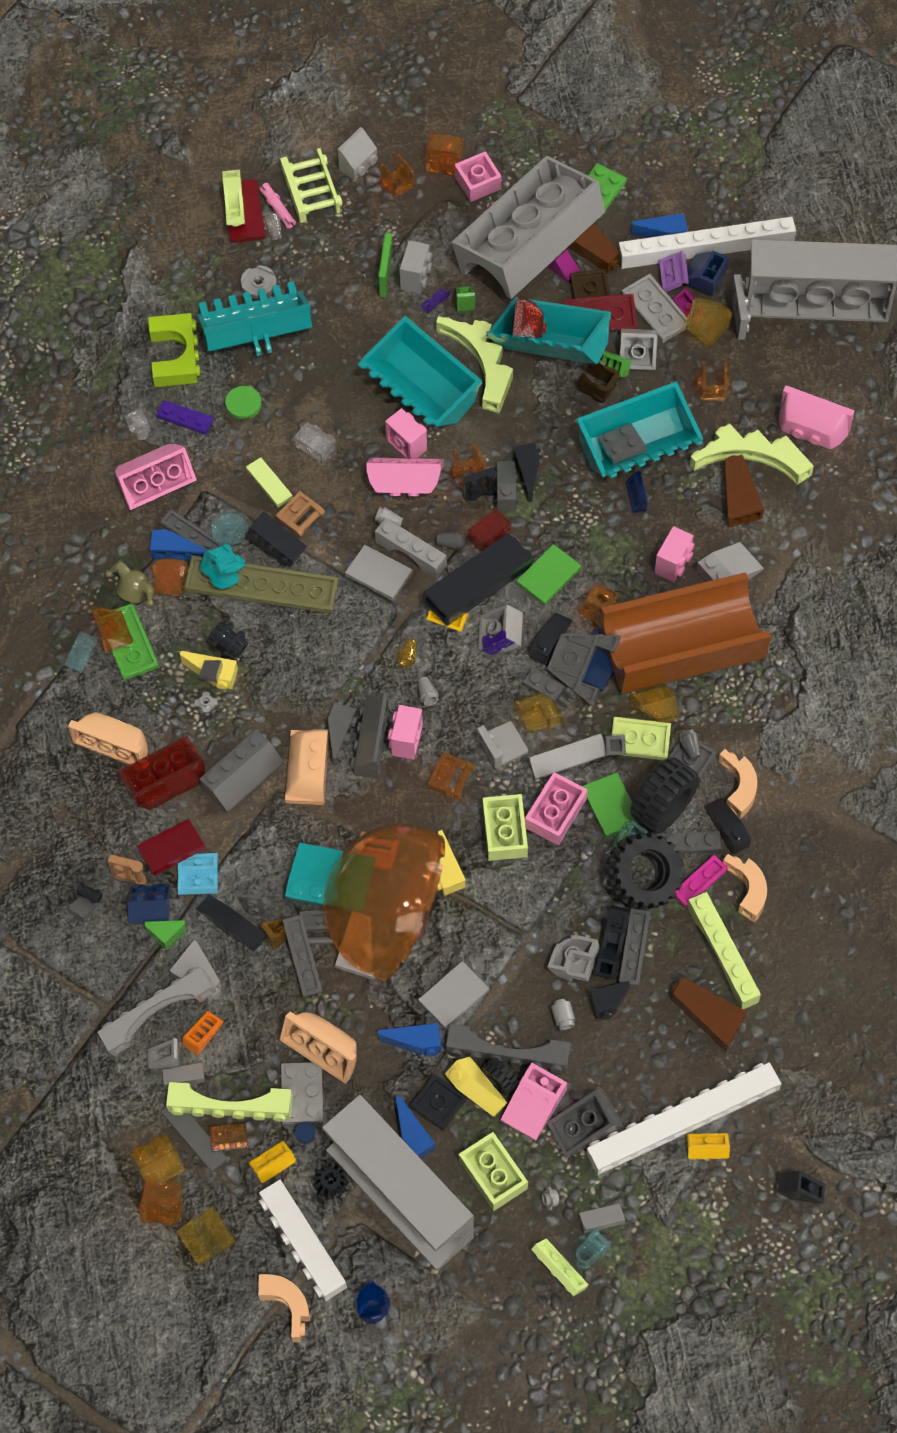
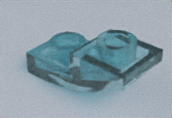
M80 631L64 666L83 673L98 638Z

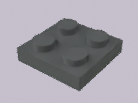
M631 423L598 436V442L613 464L647 451L645 443Z

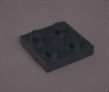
M434 1074L412 1102L410 1108L444 1131L466 1102L467 1096Z

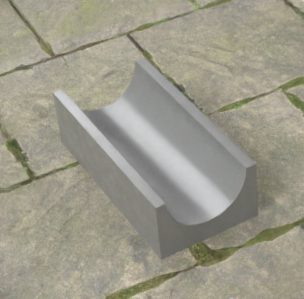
M546 156L452 241L461 273L466 275L477 264L484 267L498 280L506 296L512 299L605 213L599 181Z
M751 240L750 274L745 280V296L748 297V307L746 309L750 311L751 317L888 322L897 286V245Z
M361 1095L356 1097L322 1127V1130L333 1141L326 1149L327 1154L339 1166H342L343 1171L347 1172L352 1181L436 1271L474 1238V1215Z

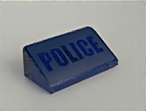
M636 471L626 481L633 513L645 512L648 502L641 472Z

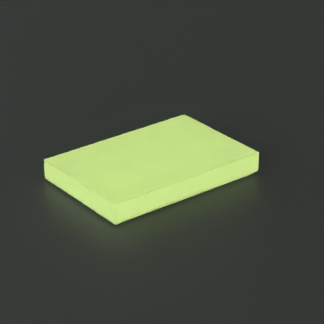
M614 717L612 734H625L626 755L623 756L666 760L668 757L671 723Z

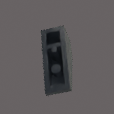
M535 442L513 448V457L528 502L533 501L540 459H542L540 448L537 449Z
M555 612L533 643L530 659L548 666L561 634H566L572 620Z
M722 798L704 805L732 855L750 847V834L742 821Z

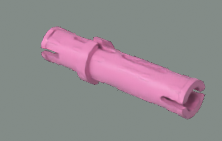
M269 183L263 184L262 186L265 189L260 187L259 190L267 199L266 202L273 207L286 228H292L296 221L280 201V196L272 190Z

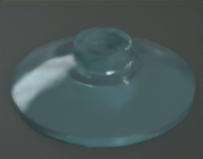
M237 513L220 515L215 519L211 527V533L215 541L220 544L227 543L228 545H234L242 541L248 531L246 519Z

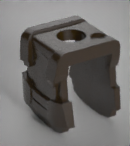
M599 360L598 365L589 363L588 372L592 376L588 373H582L578 378L577 385L587 395H593L594 400L605 403L615 389L620 373ZM593 377L600 378L608 384L605 387L595 381Z

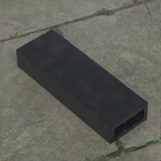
M507 533L426 589L423 594V602L446 626H449L526 572L532 566V554L525 550L515 537Z

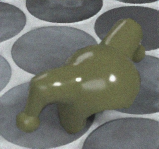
M121 561L116 562L109 570L105 571V576L108 578L112 577L114 572H118L120 581L116 593L119 597L131 603H141L146 594V605L149 607L154 605L153 595L155 588L149 583L144 573L138 570H131Z

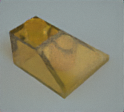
M696 297L693 299L686 328L710 347L729 327L733 312L720 302Z
M666 685L629 695L630 700L639 710L660 722L668 723L680 717L676 696Z

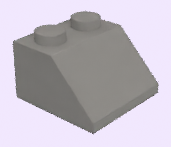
M360 127L338 148L339 170L356 181L365 174L370 166L377 162V148L363 128Z
M621 329L620 356L632 359L630 369L656 370L657 330Z
M504 605L480 615L478 649L483 650V636L489 634V638H494L500 631H506V638L515 642L507 648H501V651L508 652L520 647L523 612L509 605Z

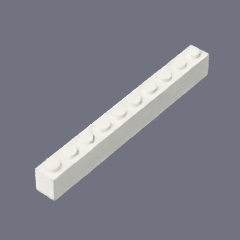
M786 217L619 242V260L621 269L659 264V260L673 254H680V251H683L686 259H692L696 254L715 251L720 254L751 250V240L795 241L796 229L793 218Z
M770 1062L765 1065L763 1063L758 1064L748 1073L741 1072L734 1077L735 1079L729 1082L724 1080L718 1083L717 1087L712 1090L705 1089L695 1098H685L680 1102V1105L675 1107L668 1106L662 1110V1113L656 1116L651 1114L644 1118L643 1122L639 1124L632 1123L625 1128L626 1130L620 1133L615 1131L601 1142L600 1140L593 1141L589 1144L586 1154L596 1174L600 1175L780 1090L781 1082Z

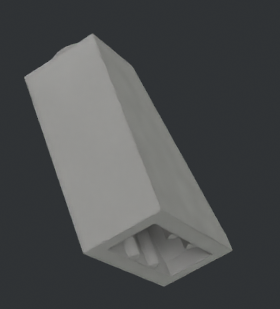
M194 940L169 971L171 978L176 980L185 977L190 970L201 967L206 971L217 992L204 999L210 1003L213 999L215 1000L219 997L221 984L199 944Z

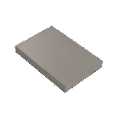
M364 545L345 572V576L393 601L412 574V569Z
M462 961L420 997L418 1002L446 1030L450 1024H453L486 995L490 988Z

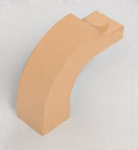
M724 749L719 755L718 762L735 776L739 785L738 789L727 799V805L741 819L753 805L757 790V776L752 764L745 756L738 761L735 754L729 753Z
M727 854L723 863L728 867L730 873L744 882L748 892L739 906L738 913L755 923L762 913L767 896L765 877L752 860L748 859L743 864L738 857H732Z
M259 1274L258 1296L260 1301L273 1300L285 1304L292 1313V1342H301V1336H305V1323H302V1321H310L308 1305L301 1290L284 1277Z

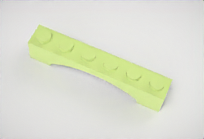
M707 892L689 899L687 909L716 954L739 1008L745 1009L759 1003L761 994Z
M169 1082L166 1106L173 1115L191 1113L197 1117L209 1114L216 1118H223L224 1115L232 1116L235 1119L253 1117L255 1120H265V1118H273L275 1121L282 1122L285 1119H291L293 1094L291 1089L271 1088L270 1093L259 1098L228 1102L200 1095L192 1090L190 1083Z

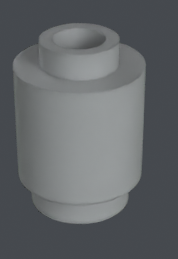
M565 999L555 1001L554 1005L551 1006L556 1026H559L560 1030L574 1027L576 1019L570 1001Z

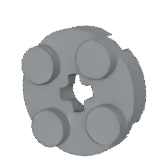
M266 266L249 268L241 277L243 293L250 292L251 298L260 300L258 289L264 288L268 298V296L273 294L272 287L277 285L274 272ZM260 280H262V284L257 285L255 283V281L259 282Z

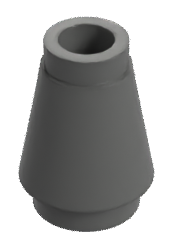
M461 532L438 534L437 545L456 550L463 549L465 534H461Z
M694 729L680 733L679 740L690 759L700 757L698 734L695 733Z

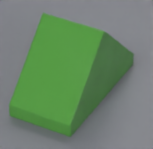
M473 286L455 287L457 311L475 310V291Z
M185 920L145 922L147 933L165 950H168L187 931Z

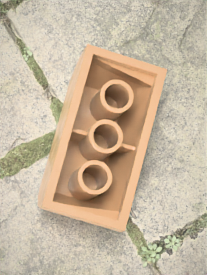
M97 712L85 715L78 722L71 720L68 728L73 743L141 770L145 766L148 747L142 730Z
M329 729L291 730L285 803L324 805Z
M289 1012L285 1016L280 1041L346 1084L351 1078L356 1065V1041L316 1014L302 1012L295 1015Z

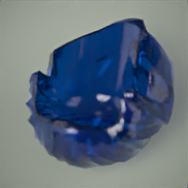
M374 1281L366 1284L356 1297L355 1309L358 1311L359 1318L369 1324L380 1322L389 1312L390 1298L386 1290L378 1286Z

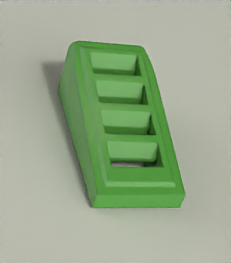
M604 351L602 362L606 365L609 357L608 366L620 373L619 377H627L632 359Z

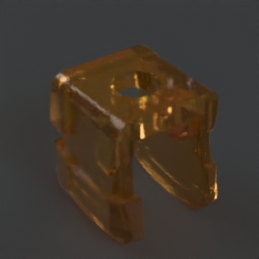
M395 153L396 171L391 173L384 164H379L378 167L381 174L380 183L394 198H397L414 187L415 179L413 168L400 154Z
M706 361L702 362L700 377H697V388H701V400L727 399L730 380L727 379L729 365L726 361H723L722 385H706Z
M471 443L473 459L461 462L457 452L452 451V473L454 477L458 478L462 488L463 477L466 476L465 470L471 469L476 473L486 469V462L480 453L479 447L474 443Z
M173 558L156 561L152 565L154 575L156 574L154 593L183 595L184 576L187 575L189 567L186 562Z
M596 582L587 593L589 596L584 607L581 606L578 612L582 617L599 625L602 607L617 604L616 600L619 593Z
M153 1180L145 1181L144 1192L140 1201L141 1221L143 1223L159 1222L162 1225L171 1227L178 1224L182 1215L181 1185L177 1181H166L163 1184Z

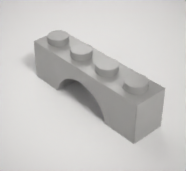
M385 518L375 530L376 543L389 551L399 550L404 552L418 564L423 572L434 579H437L446 568L447 555L389 519Z

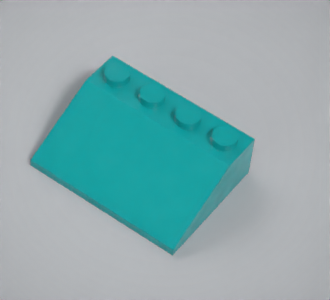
M299 843L290 872L285 898L288 901L350 913L354 911L365 915L376 857Z

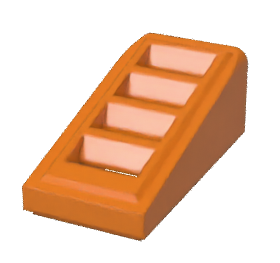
M206 1011L183 1036L182 1045L194 1054L199 1055L222 1026L223 1020ZM206 1020L214 1024V1026L212 1027L209 1024H207Z

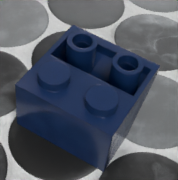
M715 251L696 254L687 269L689 283L683 284L713 296L728 270L729 257Z
M158 883L154 886H146L144 884L131 886L127 901L129 924L169 921L170 885Z

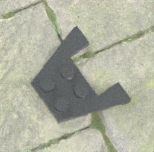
M561 634L547 669L590 705L594 706L600 690L582 683L596 648L599 647L615 653L621 636Z

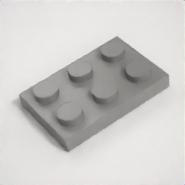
M741 274L734 275L731 291L738 340L745 339L746 332H749V322L751 321L750 311L746 309L748 307V297L744 296L746 284L745 281H742Z
M313 1062L281 1064L282 1089H291L293 1094L291 1119H285V1121H282V1125L300 1124L302 1122L311 1124L323 1123L322 1068Z

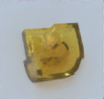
M542 693L531 694L513 703L521 721H524L529 733L543 727L549 729L564 722V718L556 703L548 695Z

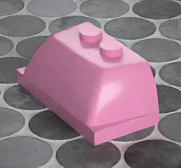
M785 386L778 423L782 432L793 435L795 438L807 440L814 445L833 449L840 445L848 436L855 410Z
M177 444L164 445L119 465L115 470L116 477L130 510L196 481L185 447Z
M370 458L367 462V474L375 492L390 493L391 496H400L401 493H408V496H419V493H431L444 466V459Z

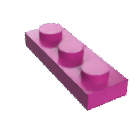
M713 855L682 883L681 889L675 891L677 894L675 898L687 908L689 899L703 894L728 871V867Z

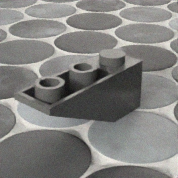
M334 702L328 717L334 766H337L339 760H343L345 755L344 747L350 743L352 737L351 730L353 727L356 728L359 720L355 708Z

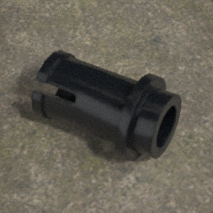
M83 883L78 886L76 891L78 896L80 895L90 900L92 904H98L103 897L100 889L95 890Z

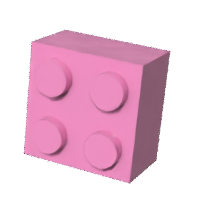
M486 151L454 164L455 179L470 202L501 190L502 177Z
M401 408L385 421L386 441L405 458H418L427 451V430L422 424H418L409 412L406 413Z
M673 526L656 556L655 574L675 583L677 577L683 575L685 563H689L693 557L694 535Z
M399 705L398 712L394 711L393 729L390 728L389 748H391L392 756L414 760L423 727L422 709Z

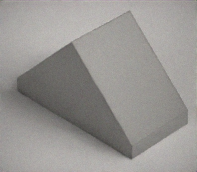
M173 1038L148 1049L149 1069L180 1067V1047L177 1039Z

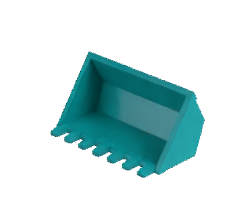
M292 281L287 283L289 293L283 295L279 285L272 287L274 297L267 298L264 288L258 289L260 300L252 301L250 292H244L245 303L240 305L237 304L235 295L228 297L230 307L223 308L220 298L214 299L216 310L208 312L206 302L199 303L201 314H197V318L202 329L207 352L253 341L256 354L259 356L261 355V348L259 347L258 340L264 339L266 351L272 353L269 337L312 328L310 304L301 290L296 291L295 284Z
M514 297L490 331L486 332V336L505 350L598 365L608 344L611 312Z
M406 316L358 363L360 368L371 370L369 375L372 378H380L382 380L379 383L381 386L391 387L393 390L390 393L393 396H401L403 398L402 404L405 406L412 405L414 407L412 412L415 415L425 416L426 418H424L423 422L427 425L434 424L436 427L457 424L475 403L478 389L482 383L479 377Z
M677 381L577 418L580 443L588 464L592 470L602 477L617 476L616 472L620 470L628 472L631 471V466L637 465L642 467L646 465L645 461L647 460L654 462L660 460V455L671 456L674 454L673 450L680 449L684 451L689 449V444L700 445L703 443L702 434ZM631 423L645 443L647 451L613 464L598 442V436Z

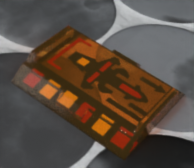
M245 1122L208 1126L212 1152L249 1148Z

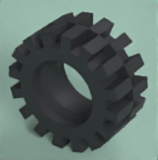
M494 1057L482 1068V1071L501 1094L503 1093V1095L507 1096L519 1085V1081L513 1075L512 1070H509V1067L504 1065V1062Z

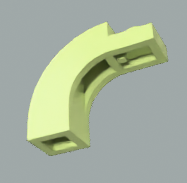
M240 170L222 171L227 225L239 226L245 223Z

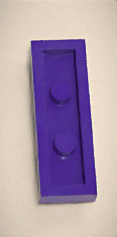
M163 400L156 413L158 419L207 435L214 421L212 416Z

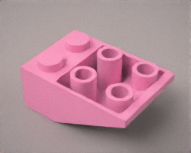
M531 1063L509 1102L501 1121L536 1141L567 1091V1082Z

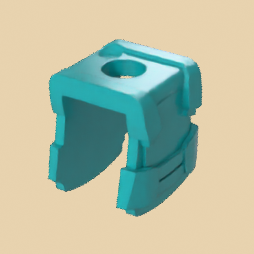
M225 543L222 546L205 551L200 564V570L210 578V582L214 587L225 589L239 582V575L236 572L244 568L245 560L239 555H235L232 552L231 546Z

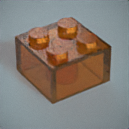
M430 133L426 148L427 171L455 175L454 164L465 159L464 138Z

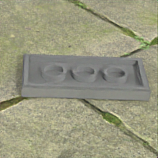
M650 274L621 290V295L634 294L636 313L651 330H657V337L662 343L691 327L692 322Z

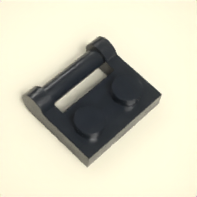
M487 468L463 477V497L465 501L476 500L486 494L488 496L496 494V486L494 485L496 470L494 468ZM487 479V485L483 486V480Z

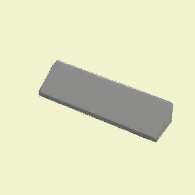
M601 734L532 756L529 758V765L535 780L552 775L553 772L558 773L608 755H606L603 737Z

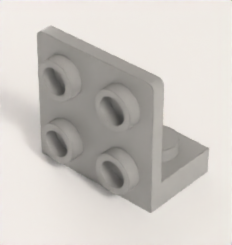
M511 721L488 731L484 725L477 728V739L495 769L528 754L525 743Z

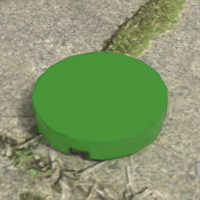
M239 386L228 393L225 405L232 417L239 420H244V418L250 419L259 413L261 397L254 388Z

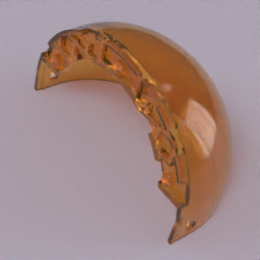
M389 824L360 836L337 859L326 886L324 901L325 918L330 936L338 951L358 970L387 981L398 971L400 961L404 962L421 932L424 925L421 923L424 920L423 915L425 910L430 911L443 869L440 860L441 857L444 858L445 839L442 835L418 825Z

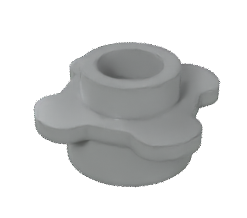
M203 692L202 696L195 700V706L199 707L204 713L212 711L218 703L217 699L212 698L209 692Z
M546 1187V1191H543L542 1202L549 1211L552 1210L553 1206L559 1204V1196L555 1189Z

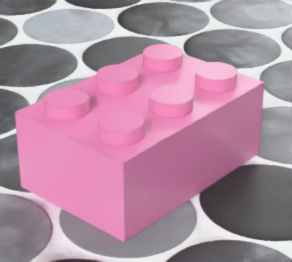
M553 772L525 817V828L559 846L585 804L588 790Z

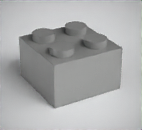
M414 241L408 242L400 267L401 290L421 294L423 287L426 288L428 282L427 274L431 273L432 252H430L429 244Z

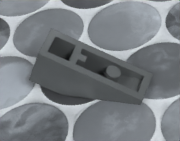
M497 461V511H516L515 461Z

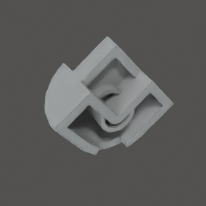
M571 935V938L565 939L560 944L557 943L550 958L548 969L555 975L569 981L577 979L588 982L593 967L597 965L599 956L598 940Z

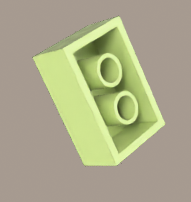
M522 794L483 798L488 861L528 857Z
M494 1132L459 1153L460 1164L493 1211L528 1189V1181Z

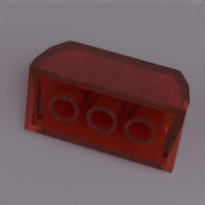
M516 296L513 336L542 338V334H546L547 322H544V311L535 302L524 296Z
M186 735L119 770L118 773L135 801L142 808L152 810L198 786L200 778L205 774V764Z

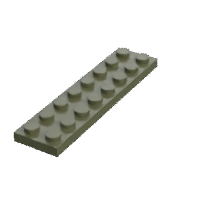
M192 556L184 586L186 592L332 614L339 577L244 563V568L236 572L239 575V582L229 588L219 589L214 587L210 582V578L200 570L203 557Z

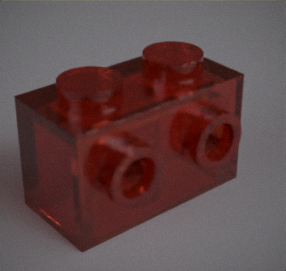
M495 509L468 529V539L480 551H483L507 533H511V522Z

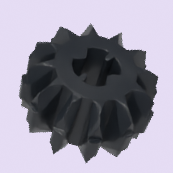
M331 1163L330 1168H327V1165L324 1164V1171L317 1170L318 1176L313 1178L314 1182L317 1183L314 1186L315 1190H320L319 1194L321 1197L327 1193L329 1200L332 1198V1194L339 1198L338 1191L345 1193L346 1189L344 1186L349 1185V1181L346 1180L348 1177L347 1172H342V1166L335 1169L334 1163ZM330 1178L334 1179L333 1184H328Z

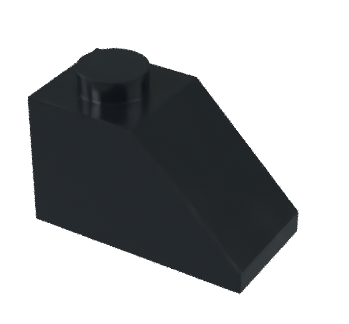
M629 981L590 990L589 998L596 1019H610L617 1013L629 992Z
M801 1171L780 1173L778 1193L792 1200L824 1204L826 1184Z

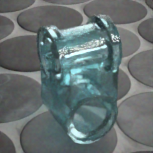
M598 1228L587 1237L585 1242L576 1251L575 1264L581 1269L590 1268L613 1244L611 1240H606L599 1233L600 1230ZM585 1253L589 1255L590 1259L582 1260L579 1255Z

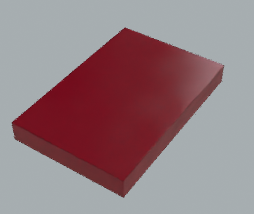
M189 819L136 845L154 876L206 849L204 842Z

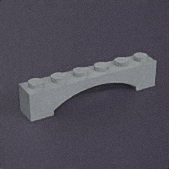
M201 967L194 968L182 979L174 980L166 989L155 992L152 998L139 1002L133 1010L123 1012L114 1022L104 1024L102 1029L98 1031V1034L108 1052L116 1056L131 1046L130 1041L137 1029L160 1009L182 1000L197 999L201 1002L217 992L206 971Z

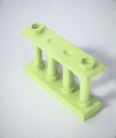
M320 148L317 149L318 158L292 164L289 163L287 157L280 158L281 170L300 223L307 222L306 214H309L310 211L333 205L336 213H340L342 200L340 195L336 194L326 166L328 164L325 154H322ZM320 165L322 172L298 178L293 176L296 170ZM323 178L327 184L305 191L298 190L299 184ZM329 192L332 198L309 205L302 202L306 197Z

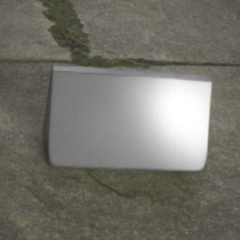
M203 1063L162 1070L165 1090L168 1089L169 1082L190 1083V1085L205 1083Z
M619 1203L579 1213L584 1234L625 1224V1218Z

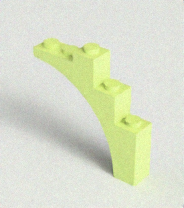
M438 316L436 332L449 336L461 343L472 353L483 371L486 387L482 399V409L500 413L513 379V368L507 365H499L502 358V346L496 343H489L490 338L486 336V332L490 331L492 324L474 320L473 325H469L466 322H458L447 317Z
M731 424L720 427L715 432L714 441L709 442L702 450L695 451L691 455L690 467L695 471L707 464L725 460L732 455H743L746 460L761 462L778 469L797 485L812 476L814 467L787 436L781 439L778 438L771 444L759 430H756L742 438Z

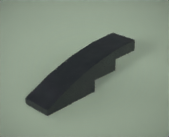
M210 894L196 908L197 911L225 934L227 932L239 943H244L253 952L267 938V935L254 924Z

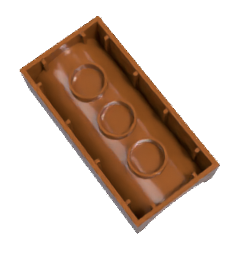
M744 572L602 607L598 627L599 633L621 636L615 653L606 650L621 694L764 659L771 635L769 630L762 632L759 629L753 616L748 594L749 578L747 573Z

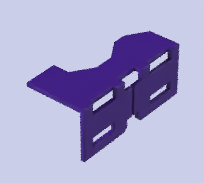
M441 288L433 294L434 298L427 299L420 307L427 313H430L439 303H442L450 296V291L446 292Z
M500 631L494 638H489V634L483 636V651L493 655L501 651V648H507L515 642L506 638V631Z

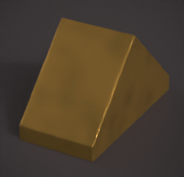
M287 917L263 922L260 925L261 931L267 935L265 940L273 950L288 941L283 920L287 919Z

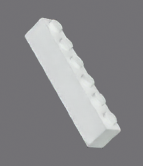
M278 1180L259 1192L261 1198L258 1201L264 1211L268 1210L271 1214L269 1219L274 1228H280L282 1232L280 1237L286 1246L290 1244L293 1251L291 1254L297 1263L301 1262L304 1266L302 1272L307 1280L312 1279L315 1286H313V1289L319 1298L323 1297L327 1301L345 1290L347 1285L344 1278L282 1181Z

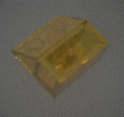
M166 1134L154 1138L152 1142L146 1145L138 1146L133 1152L129 1153L148 1189L186 1170L177 1150Z

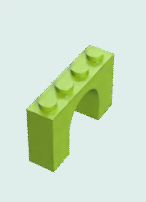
M191 313L148 317L151 342L174 340L186 347L185 352L175 360L152 362L154 386L163 387L198 383L197 376H201L200 365H196V361H199V352L195 350V346H198L197 335H194L193 332L197 331L196 320H192Z

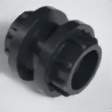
M224 622L218 623L209 635L208 642L212 644L211 649L213 651L218 649L224 651L222 654L224 659L231 658L236 660L243 653L249 642L245 638V632L242 630L238 633L233 631L234 624L231 622L227 624Z

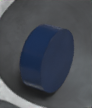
M302 1122L297 1125L295 1129L296 1139L302 1144L311 1143L316 1136L314 1126L308 1122Z

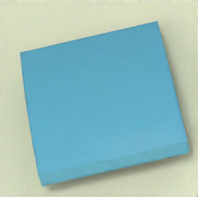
M218 853L195 854L178 863V895L218 894Z

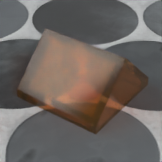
M98 607L91 608L93 620L105 653L133 643L122 611Z

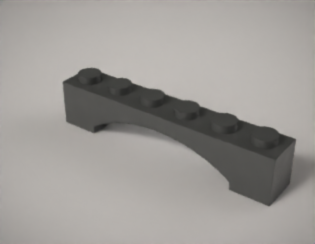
M450 1024L446 1044V1053H450L453 1057L468 1056L473 1060H491L496 1057L500 1061L510 1063V1065L515 1067H521L522 1065L530 1066L531 1063H534L541 1068L550 1069L554 1073L567 1071L570 1042L551 1039L549 1044L531 1049L499 1047L474 1035L470 1031L469 1026Z

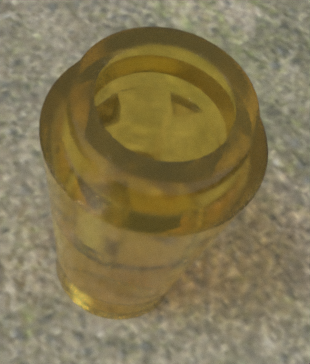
M407 639L399 652L397 659L401 666L411 667L415 663L416 640Z

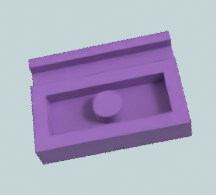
M680 251V254H673L659 260L662 287L665 292L678 288L683 283H689L686 257L683 251Z

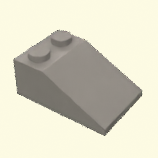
M739 542L712 552L700 560L697 564L696 573L704 582L744 572L751 579L764 568Z

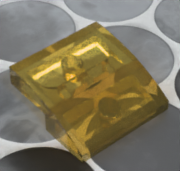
M211 1207L197 1219L190 1220L177 1230L178 1235L199 1266L237 1242L214 1207Z

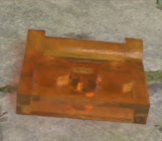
M443 752L428 783V788L446 794L455 800H460L462 796L461 791L469 774L473 772L475 765ZM458 767H460L463 771L453 789L449 786Z

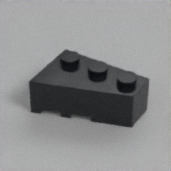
M264 511L254 521L244 536L245 540L289 568L307 547Z

